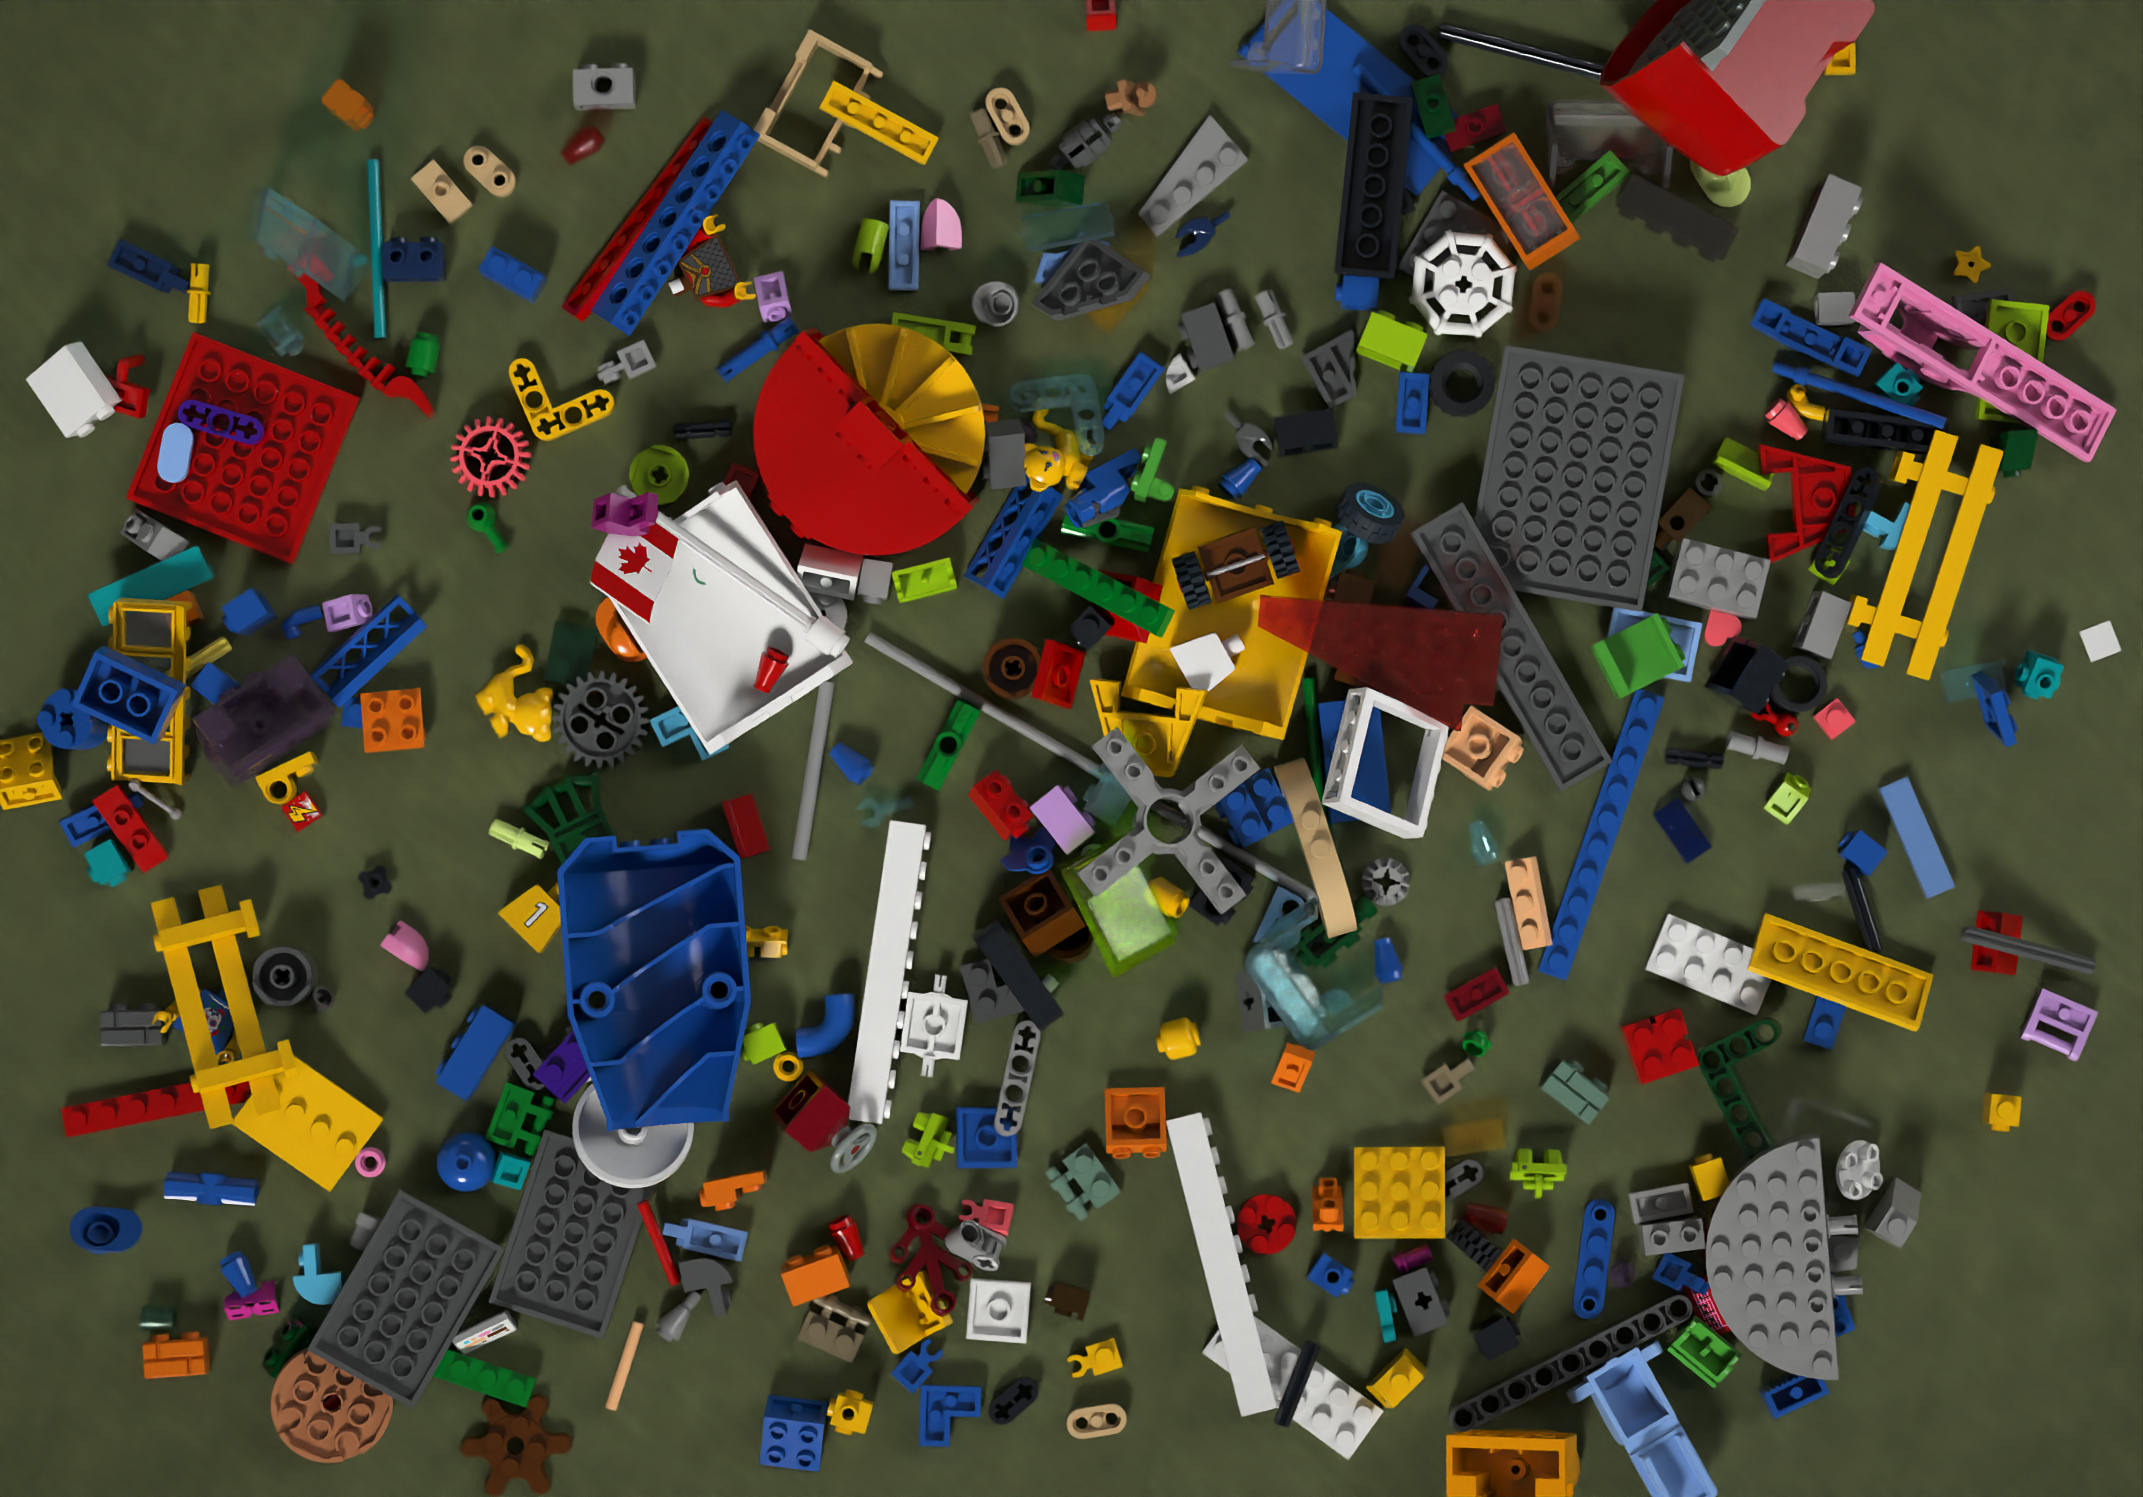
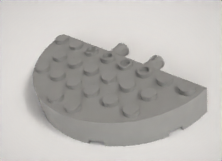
M1820 1133L1804 1134L1781 1141L1758 1153L1733 1176L1722 1192L1712 1215L1706 1244V1270L1711 1293L1721 1316L1734 1335L1750 1351L1771 1365L1792 1374L1821 1380H1839L1833 1298H1836L1835 1295H1863L1862 1275L1834 1277V1274H1831L1828 1238H1831V1235L1858 1234L1857 1215L1829 1217V1214H1826Z

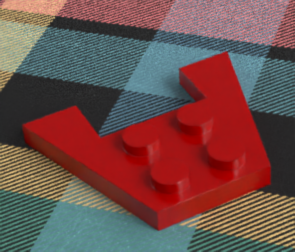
M1762 444L1758 445L1760 475L1790 473L1794 532L1765 534L1767 559L1771 560L1770 564L1824 540L1851 482L1852 472L1850 466ZM1854 503L1848 508V515L1852 517L1855 516ZM1847 529L1840 530L1836 535L1847 531Z

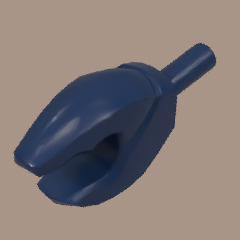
M1224 212L1212 221L1207 217H1198L1186 222L1177 232L1176 239L1192 233L1195 235L1196 240L1177 252V256H1189L1205 248L1216 234L1214 227L1231 217L1229 212Z

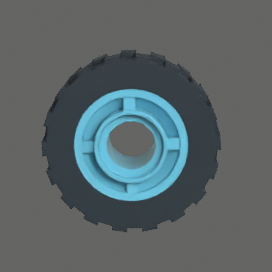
M1355 482L1348 485L1335 508L1336 517L1340 520V524L1351 534L1353 533L1358 538L1370 543L1386 544L1390 540L1392 541L1405 519V513L1402 510L1401 504L1393 496L1375 485H1369L1364 482Z

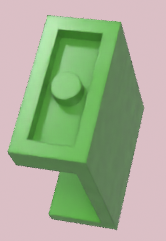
M1658 613L1590 646L1616 700L1685 667L1682 662L1686 659L1684 652L1678 643L1673 644L1669 636L1672 633V629L1665 617L1660 618Z

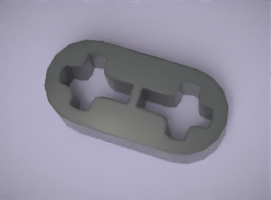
M525 1038L511 1040L506 1047V1056L524 1084L533 1090L546 1087L542 1083L539 1084L537 1081L531 1082L529 1080L532 1072L528 1066L531 1064L537 1070L544 1062L533 1044ZM516 1043L519 1046H527V1050L524 1052L529 1060L527 1063L520 1056H513L512 1053L515 1051L514 1045Z
M1465 1159L1445 1170V1183L1453 1179L1456 1183L1448 1188L1449 1194L1445 1196V1202L1454 1199L1481 1182L1483 1169L1478 1162L1472 1159ZM1465 1165H1468L1470 1168H1477V1171L1474 1173V1180L1471 1181L1469 1178H1464L1458 1181L1457 1177L1465 1172L1463 1168Z

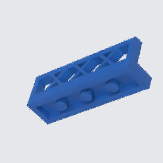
M1027 475L1026 486L1014 488L964 574V577L986 588L1002 599L1006 597L1021 571L1022 563L1034 539L1038 540L1063 498L1062 494L1049 486L1041 492L1033 490L1029 497L1023 499V493L1030 484ZM1018 511L1017 519L1009 525L1008 519L1011 514ZM1003 537L1002 545L994 551L993 545L996 540ZM988 563V569L982 579L977 577L976 575L981 566Z
M397 593L309 676L327 693L331 701L340 708L416 638L427 625ZM398 604L408 613L400 622H389V613ZM372 628H383V638L378 642H367V633ZM351 648H361V658L356 663H345V653ZM328 669H339V678L330 687L320 678Z

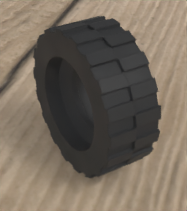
M1461 349V351H1451L1436 362L1430 372L1429 395L1432 397L1434 405L1441 409V412L1448 413L1452 417L1462 416L1464 418L1477 414L1489 403L1495 390V376H1493L1491 365H1488L1484 357H1480L1474 351L1468 352ZM1457 369L1470 371L1476 379V389L1467 398L1454 397L1447 388L1448 376Z

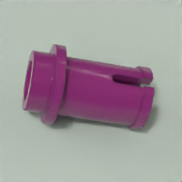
M1423 1243V1245L1405 1252L1399 1250L1397 1255L1392 1256L1398 1273L1403 1271L1408 1273V1269L1433 1261L1427 1243Z

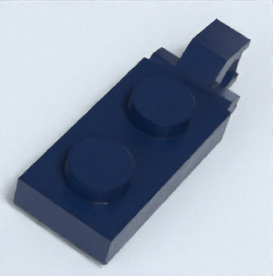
M119 239L107 263L108 267L160 292L163 291L169 294L171 289L174 288L186 295L188 294L187 290H190V283L178 277L181 270L176 268L175 265Z

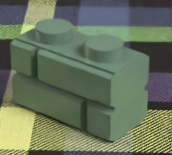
M1572 1058L1568 1062L1560 1059L1540 1084L1539 1088L1585 1124L1589 1125L1611 1096L1606 1093L1608 1087L1596 1077H1593L1590 1081L1581 1074L1584 1068Z

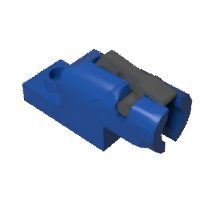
M1136 448L1086 473L1080 485L1082 490L1074 497L1068 499V503L1065 504L1066 513L1076 528L1092 526L1115 518L1120 514V506H1122L1130 491L1125 480L1136 473V467L1142 458Z

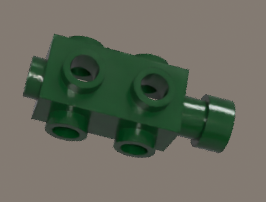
M1364 894L1354 901L1355 905L1353 906L1357 930L1328 939L1324 924L1322 923L1316 929L1309 926L1298 936L1301 942L1296 946L1299 949L1296 955L1307 968L1312 965L1316 970L1321 965L1326 969L1338 959L1335 953L1345 946L1348 950L1361 939L1358 935L1362 931L1359 924L1366 918L1370 920L1378 913L1376 907ZM1313 944H1321L1323 951L1320 954H1315L1311 949Z

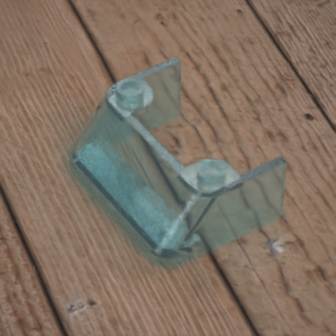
M1316 897L1277 920L1248 952L1245 958V969L1248 975L1299 1044L1309 1050L1322 1047L1383 1008V989L1380 986L1356 1001L1346 990L1341 988L1330 989L1321 995L1289 952V949L1300 941L1301 929L1318 919V900Z

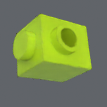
M759 1022L745 1029L747 1035L743 1037L741 1053L746 1062L751 1060L752 1064L755 1065L787 1050L776 1022L765 1027Z

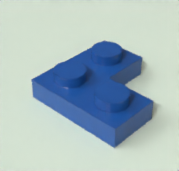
M921 1384L919 1446L949 1447L950 1416L981 1417V1386Z

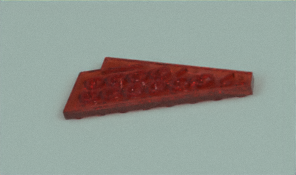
M1260 595L1258 627L1456 731H1461L1464 703L1494 706L1503 620L1501 614Z

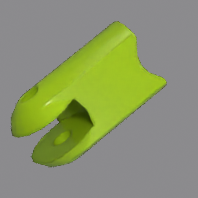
M862 219L852 259L854 268L857 271L863 252L873 255L869 274L878 269L889 229L888 224L874 219Z

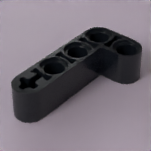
M996 917L971 934L1040 1032L1065 1015Z

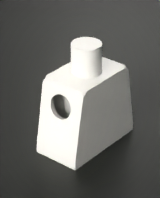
M1216 632L1170 648L1191 688L1207 689L1208 691L1236 669L1230 658L1245 650L1238 634L1221 642Z

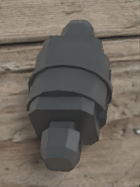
M1115 112L1109 113L1102 118V123H1099L1095 117L1089 121L1085 118L1076 126H1072V129L1062 136L1063 141L1058 145L1063 153H1057L1049 162L1052 170H1066L1069 168L1068 164L1070 162L1076 169L1082 165L1086 168L1093 161L1098 160L1102 154L1109 150L1108 145L1112 143L1108 133L1110 131L1114 133L1122 124L1118 115ZM1098 130L1101 132V134L1095 137L1092 141H1087V139L1091 137L1093 134H1095V132H1097ZM1080 144H1083L1084 147L1073 156L1070 154Z

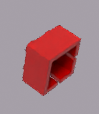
M1673 1008L1650 1016L1651 1021L1655 1022L1650 1024L1648 1018H1643L1619 1026L1638 1084L1643 1085L1699 1066L1691 1040L1684 1039L1683 1037L1689 1033L1680 1008Z

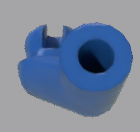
M319 605L295 610L282 623L281 629L285 632V638L288 640L298 638L301 634L299 630L300 625L322 619Z

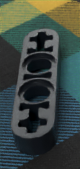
M1870 467L1860 468L1853 475L1816 555L1815 568L1826 578H1837L1844 571L1882 489L1883 481L1881 476ZM1869 478H1871L1873 480V483L1871 485L1866 484V486H1864L1862 484V481L1864 479L1868 480ZM1859 492L1861 495L1864 494L1867 497L1866 499H1863L1861 496L1856 495V493ZM1860 502L1862 504L1861 512L1857 516H1849L1848 508L1850 505ZM1847 529L1849 531L1848 540L1842 544L1836 543V534L1840 530ZM1833 546L1834 548L1842 552L1840 554L1836 551L1833 552L1831 550V547ZM1826 560H1827V561H1831V560L1835 561L1836 563H1835L1834 567L1829 566V567L1827 568V567L1824 565L1825 562H1826Z

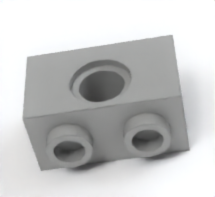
M614 63L610 64V68L598 69V65L584 64L580 65V69H572L573 105L576 110L636 109L635 72L633 68H628V64ZM601 80H610L612 87L608 92L601 93L597 91V84Z
M1698 1216L1638 1223L1641 1253L1645 1256L1706 1249L1702 1218Z

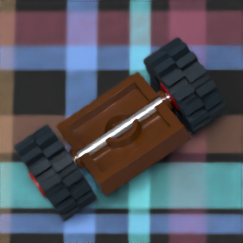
M1283 520L1260 528L1267 551L1262 549L1255 526L1198 545V550L1205 567L1203 573L1195 551L1172 558L1177 575L1176 578L1189 610L1212 602L1206 584L1207 581H1210L1217 604L1273 585L1274 581L1267 564L1269 557L1277 579L1301 572L1295 557L1294 546L1291 538L1288 537Z

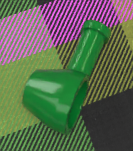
M486 502L473 503L466 512V521L469 527L477 532H484L496 548L497 554L507 550L510 547L509 543L505 542L494 526L496 522L494 508ZM482 510L484 517L479 521L475 520V512Z

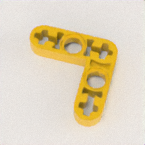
M520 358L513 361L509 366V377L534 434L543 441L554 440L612 414L615 409L613 396L608 391L602 389L592 391L553 408L537 369L531 361ZM520 365L530 368L531 371L527 373L529 382L532 384L536 380L538 384L529 386L522 392L520 387H525L526 385L520 376L515 377V374L519 372L518 366ZM534 391L541 393L543 397L542 404L537 408H531L526 403L528 394ZM601 396L603 399H609V402L605 404L606 410L601 411L599 408H594L590 410L593 416L588 418L587 410L582 405V402L587 401V405L592 406L597 403L596 397ZM571 407H578L582 411L581 420L574 424L567 422L565 417L566 411ZM559 413L560 420L566 426L562 430H560L559 424L552 426L549 435L544 431L539 432L538 428L542 427L541 421L544 419L548 423L557 421V418L554 416Z

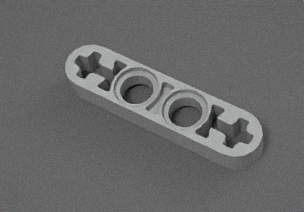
M1032 1021L1020 1022L1014 1027L993 1120L995 1131L1004 1137L1016 1134L1020 1130L1040 1041V1031ZM1025 1027H1029L1030 1033L1034 1034V1038H1030L1026 1044V1049L1032 1048L1031 1054L1025 1050H1014L1015 1045L1018 1047L1022 1046L1023 1037L1018 1035V1032L1023 1031ZM1019 1055L1027 1059L1028 1068L1026 1071L1017 1072L1013 1069L1012 1060L1015 1056ZM1010 1085H1017L1022 1091V1097L1017 1102H1012L1006 1097V1089ZM1002 1104L1009 1107H1020L1019 1113L1015 1110L1012 1111L1011 1121L1015 1122V1127H1010L1008 1131L1004 1130V1125L1000 1123V1119L1006 1118L1008 1109H1002Z

